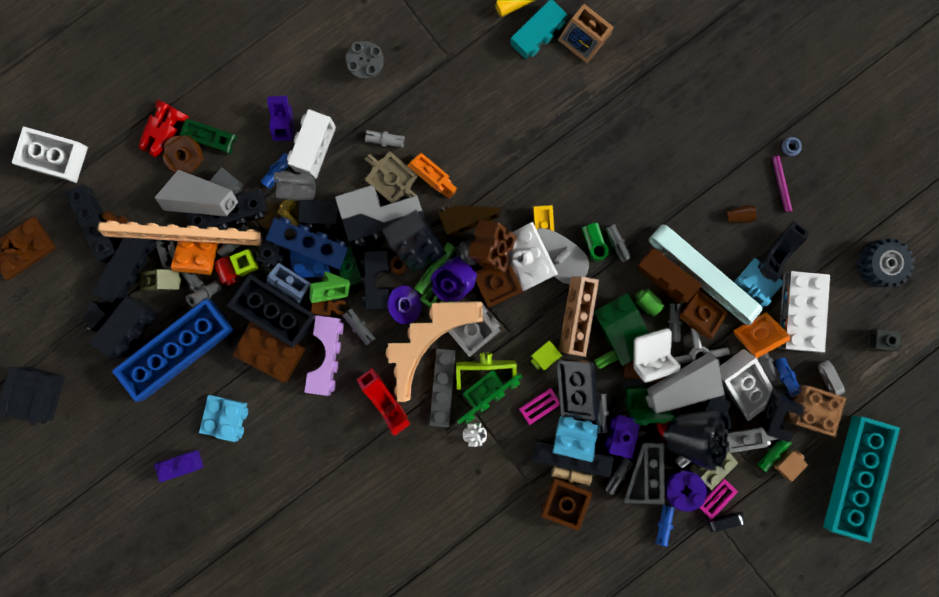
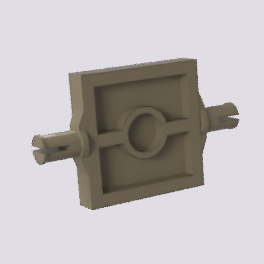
M389 152L379 161L371 154L365 158V161L373 166L371 173L365 178V181L371 186L373 185L375 190L391 204L397 202L405 195L408 198L417 196L410 189L412 184L419 178L418 175L392 152Z

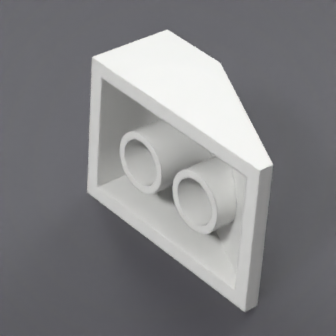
M743 349L719 368L723 389L746 420L749 421L764 410L773 387L757 358Z

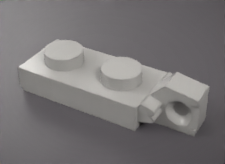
M763 427L728 432L727 442H730L728 451L733 453L768 447L767 445H771V440L777 439L767 436Z

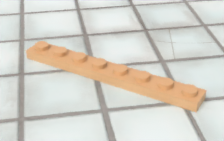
M116 221L99 223V231L103 236L256 246H260L263 240L261 233L252 229L244 232L234 228L219 230L215 227L199 229L196 226L179 228V226L171 224L163 227L154 223H148L147 225H139L135 222L119 224Z

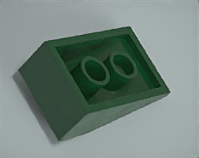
M627 293L593 313L595 322L622 366L634 360V340L637 337L649 334L638 309Z

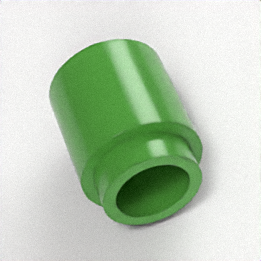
M641 289L635 296V303L653 317L664 307L661 303L662 301L649 289L645 291Z

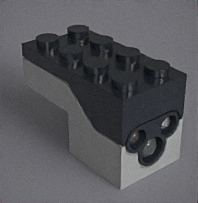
M373 185L335 197L348 240L353 246L357 245L358 248L367 246L368 242L372 240L379 242L387 239L383 229L416 209L424 218L417 196L381 207Z

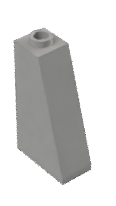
M177 170L155 196L156 201L165 211L228 216L238 203L230 189Z
M708 353L680 369V372L671 374L647 388L649 396H646V401L649 408L652 407L657 414L724 395L718 359L712 353Z

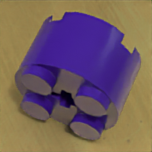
M454 257L449 259L436 269L431 276L433 292L444 302H459L474 288L477 274L461 258Z
M676 469L671 471L664 480V497L671 505L681 511H693L705 503L706 486L697 474L686 469ZM685 486L687 487V490H685V493L683 494L681 490H684Z

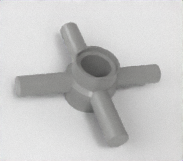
M691 328L694 348L690 351L689 355L673 358L678 364L694 362L697 353L700 351L703 352V355L712 353L715 357L726 356L730 353L728 347L709 351L702 346L700 334Z

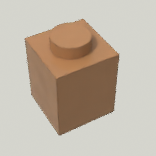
M789 449L781 455L780 461L777 460L772 465L786 480L791 482L808 466L804 461L805 457L799 451Z

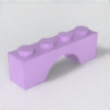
M323 316L315 317L313 335L318 337L324 344L326 356L320 368L307 373L305 393L328 396L335 390L333 375L337 373L338 369L336 354H339L341 349V342H338L339 334L342 335L344 323H341V319Z

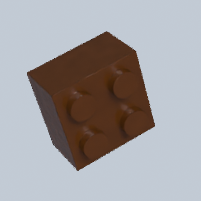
M553 477L540 514L545 519L579 531L592 492L589 489Z

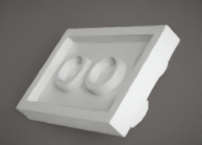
M533 222L512 232L517 238L513 250L509 251L508 258H510V265L523 291L558 274Z

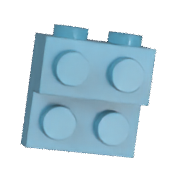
M208 395L199 433L232 442L238 441L239 438H242L244 432L242 423L243 419H246L248 415L247 403Z
M560 416L556 428L553 453L592 462L598 425H594L588 420L582 422L574 420L573 417Z

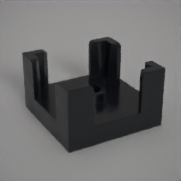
M773 387L759 420L767 436L791 443L793 433L784 431L785 421L783 418L786 412L799 416L803 415L806 407L794 401L797 399V396L791 397L788 391Z

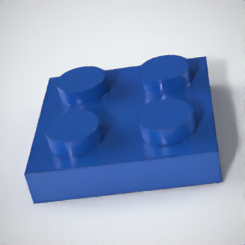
M313 239L303 240V245L306 248H310L314 244ZM329 244L321 247L322 254L329 255ZM290 250L291 271L302 278L323 277L324 271L330 273V265Z

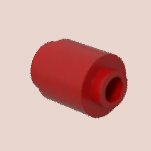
M224 257L215 262V270L222 285L229 287L238 283L237 280L240 276L236 274L230 258Z

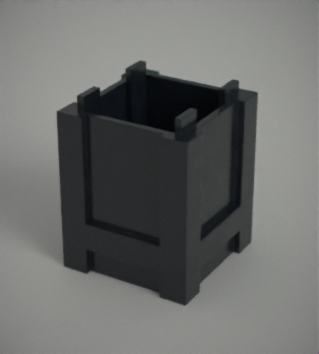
M29 366L9 367L0 399L1 418L15 417L31 422V426L36 425L40 421H42L41 424H45L47 420H53L65 375Z

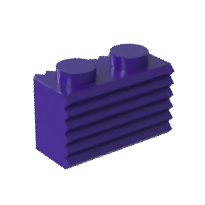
M194 450L158 462L154 467L159 482H163L203 468V463L199 451Z

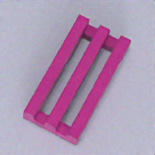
M549 388L520 407L519 410L530 425L558 407L560 401L553 390ZM548 394H551V397H549L548 399H546L530 411H524L540 399L544 398ZM552 400L556 402L530 419L528 417Z
M723 478L712 491L710 490L706 494L705 503L699 508L712 520L738 491ZM725 484V486L719 491V493L705 507H703L714 496V494ZM730 489L731 491L710 513L711 507Z

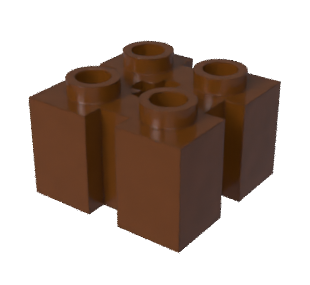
M479 220L474 232L476 240L469 246L467 257L475 262H479V265L487 270L505 273L510 259L508 254L509 251L513 250L517 237L510 231H506V228L500 223Z

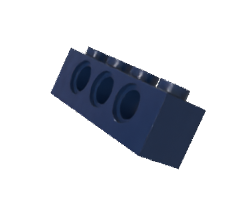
M280 216V219L274 218L266 238L267 241L340 270L348 247H345V242L335 239L334 242L328 240V235L318 231L316 234L309 232L310 228L301 224L298 227L291 225V220ZM289 229L295 231L296 235L293 240L285 238V232ZM306 237H311L314 240V244L310 248H306L303 245V240ZM325 244H329L332 247V252L329 255H324L321 252V247Z

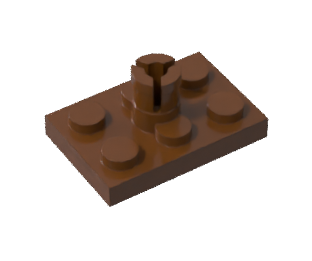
M31 217L0 238V272L5 280H11L57 249L36 217Z

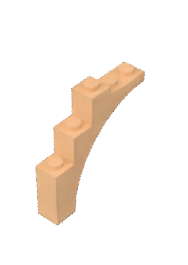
M482 302L432 303L429 312L432 323H411L408 328L410 343L388 344L386 357L389 359V363H396L394 376L397 378V385L395 386L394 393L395 397H397V402L410 400L411 384L415 370L421 357L432 343L453 328L483 321Z

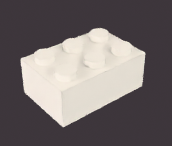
M308 109L307 114H304L301 119L302 127L300 132H297L295 135V146L293 150L289 151L287 161L288 165L295 172L316 179L336 126L329 116Z
M23 126L12 163L25 169L77 183L88 147L77 141Z

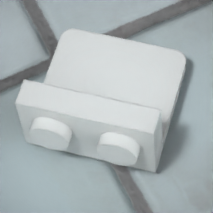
M669 329L637 337L634 340V370L644 382L680 372V365L671 356L672 332Z

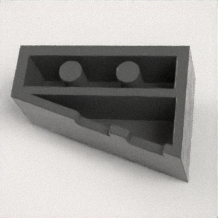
M663 442L642 443L624 503L664 504Z

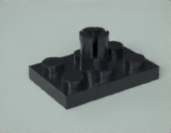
M565 358L556 360L561 416L587 420L598 419L594 361Z

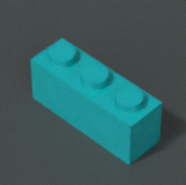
M549 0L511 37L510 44L525 59L529 56L534 57L540 50L539 47L543 43L547 44L552 39V34L556 30L560 31L566 25L567 13L553 0Z

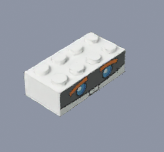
M794 271L783 273L784 283L782 287L780 326L789 334L790 340L780 345L778 349L825 352L830 275Z

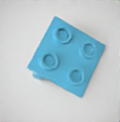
M754 258L734 283L763 308L770 304V299L784 282L780 278L775 283L771 279H766L759 271L758 264L760 261Z

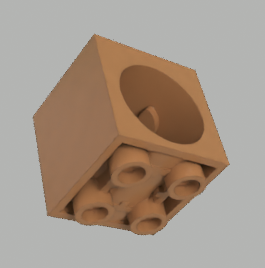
M799 385L802 392L797 395V399L794 401L806 407L803 415L799 416L786 412L783 420L818 433L835 436L846 398L810 386Z

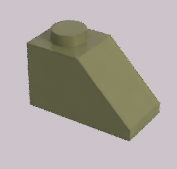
M156 269L139 273L140 292L179 290L181 278L177 271Z

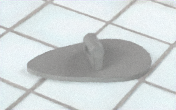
M537 229L558 273L555 275L556 279L562 283L570 284L571 276L585 277L589 269L588 257L576 244L552 230Z

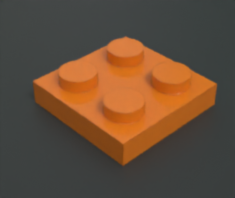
M178 241L171 264L172 271L211 275L219 243Z
M767 312L758 316L751 325L744 324L733 330L738 340L756 358L790 340L789 334Z

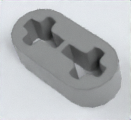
M826 360L818 364L819 373L829 392L838 396L845 393V388L831 362Z

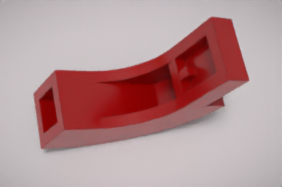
M372 368L357 379L362 391L379 410L394 436L410 425L405 411Z

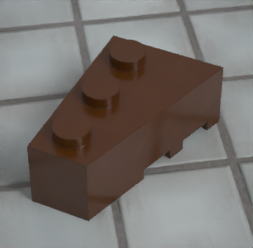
M651 249L636 266L641 273L677 304L687 303L702 286L700 282L682 270L675 262L666 258V255L660 249Z

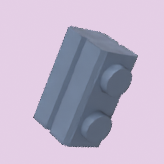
M280 263L271 271L266 281L268 286L298 305L308 293L311 283Z

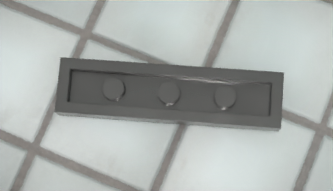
M436 349L429 426L449 427L455 350Z

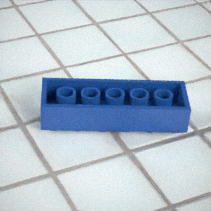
M205 299L112 372L135 402L144 401L230 335L235 329L214 301Z

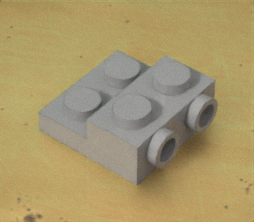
M483 304L482 322L468 323L448 331L469 357L500 332V324L494 317L489 318L486 314L488 310Z

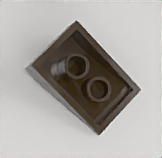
M447 205L441 208V212L438 213L447 238L451 239L476 228L479 220L492 221L501 216V209L498 207L461 205L452 207Z

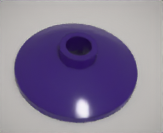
M409 286L395 288L388 297L387 306L389 314L400 324L414 322L421 311V300L418 293Z

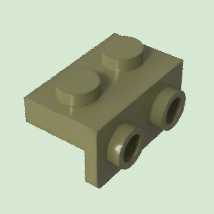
M728 451L722 467H717L716 472L706 470L695 463L690 467V470L700 476L705 485L712 491L738 462Z

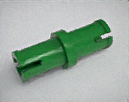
M778 440L772 448H768V453L757 465L767 473L777 460H781V455L792 443Z

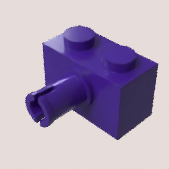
M615 414V418L612 417L609 428L612 430L610 437L607 436L605 448H607L608 453L632 459L640 425L635 423L630 417Z

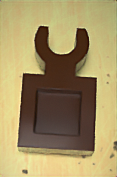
M332 300L312 303L311 313L316 316L330 317L331 312H334L338 316H343L344 311H339L337 307L339 305L345 306L346 302L339 300L336 303H332Z

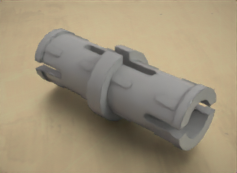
M366 131L365 142L382 144L384 147L389 145L403 148L405 136L388 134L386 131L383 133Z

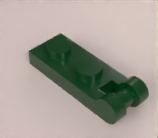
M187 118L180 133L181 136L188 135L199 144L227 154L232 153L233 149L231 147L237 139V136ZM221 138L226 139L224 145L220 144Z

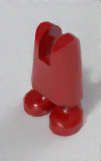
M159 99L155 102L156 113L154 116L150 115L139 143V149L144 152L150 149L149 154L155 158L163 151L165 143L176 133L177 129L173 127L174 124L178 121L185 122L186 118L189 119V116Z

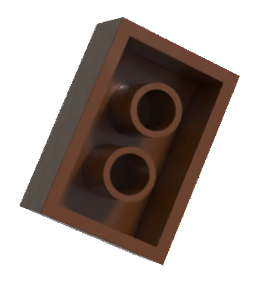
M250 322L233 356L282 382H288L306 348L300 344L292 348L253 322Z

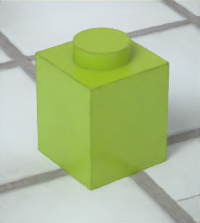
M247 249L230 256L237 275L245 276L260 270L253 251Z
M547 341L531 355L533 358L531 362L537 369L545 370L562 355L550 341Z

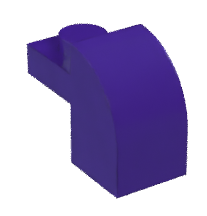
M269 96L267 98L271 115L269 127L273 141L292 140L293 114L287 96Z

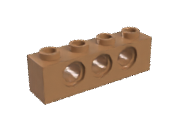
M571 276L559 352L586 357L599 280Z

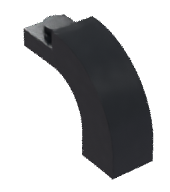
M794 220L783 230L758 264L759 271L766 279H771L775 283L781 277L784 265L792 254L807 240L809 231Z

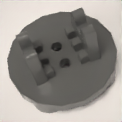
M369 41L354 42L346 54L348 70L357 78L370 79L375 77L383 67L384 57L380 47Z

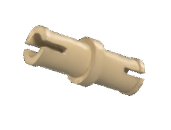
M553 466L552 477L568 480L569 483L577 482L590 486L592 481L591 473Z

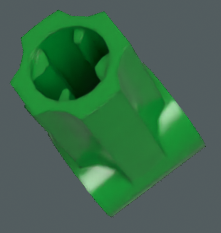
M598 223L582 227L590 259L593 262L603 261L608 255V247L604 243ZM594 249H601L603 251V256H596L594 254Z

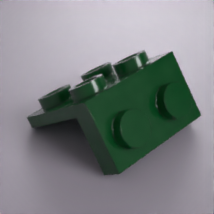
M652 385L626 387L625 408L635 423L639 425L655 422L665 424L668 421L674 420L670 410L656 414L652 407L649 408L646 401V396H649L647 388Z

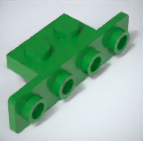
M495 370L488 373L463 393L473 409L460 418L457 423L461 424L464 422L468 424L475 419V413L478 411L482 413L490 407L488 403L492 400L497 402L504 397L505 390L508 388L512 390L520 384L521 374L504 384Z

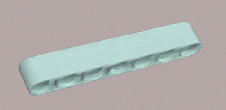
M660 225L649 238V242L654 248L660 249L666 255V258L675 262L682 270L700 282L702 289L744 324L751 325L762 311L759 303L668 226Z

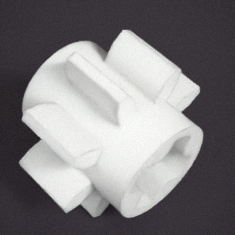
M481 423L467 424L468 427L463 431L464 441L469 442V447L482 446V442H485L487 438L486 430L481 428Z

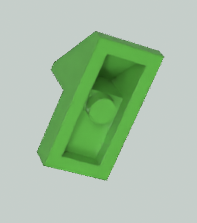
M324 271L322 282L310 285L309 299L311 303L348 297L350 282Z

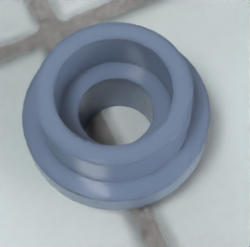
M795 137L787 138L782 144V150L788 156H795L802 149L800 140ZM789 144L793 145V150L789 149Z

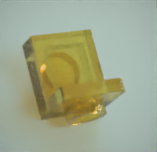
M292 199L289 201L285 200L280 204V209L277 212L281 217L291 220V225L298 227L299 223L289 213L297 204Z

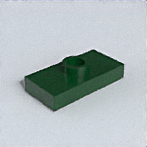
M348 246L347 253L339 270L341 277L349 280V287L362 283V275L351 246Z

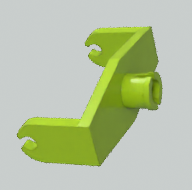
M484 352L480 353V361L456 362L457 390H461L460 370L512 368L513 379L517 376L516 361L492 360V353L486 352L487 357L485 358Z

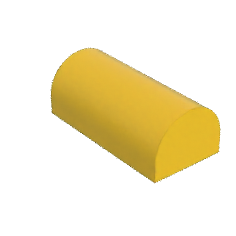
M497 0L495 8L499 15L503 17L535 0Z

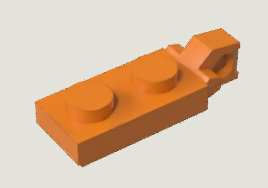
M420 153L409 162L408 167L436 191L442 192L449 199L454 195L457 187L451 183L449 175L425 155Z

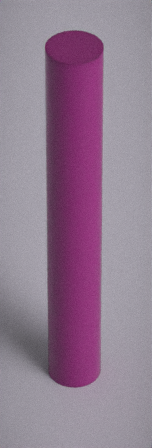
M780 156L772 157L784 211L787 213L793 210Z

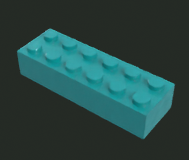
M852 415L823 528L848 537L871 542L900 427Z

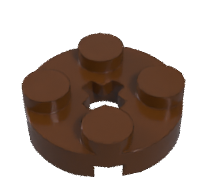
M188 135L174 136L164 145L163 160L166 166L173 172L180 170L191 173L203 161V154L199 144ZM180 150L185 151V159L179 157L181 154Z

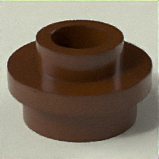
M398 255L390 259L389 268L393 273L402 274L407 270L408 266ZM398 261L402 263L400 268L395 267V263Z

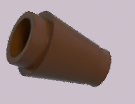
M748 204L727 211L728 222L752 223V221L757 219L754 205L750 206Z

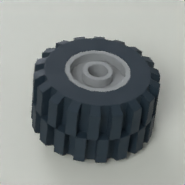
M883 239L869 242L867 246H863L861 249L863 252L858 253L857 257L860 260L856 261V265H859L857 271L862 273L861 279L866 280L865 283L873 285V287L899 286L900 283L907 281L906 278H910L912 275L910 270H914L912 262L915 261L910 256L913 254L912 251L907 250L908 246L901 244L902 241Z

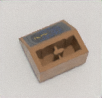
M583 4L570 20L558 41L584 62L588 63L609 38L614 27Z

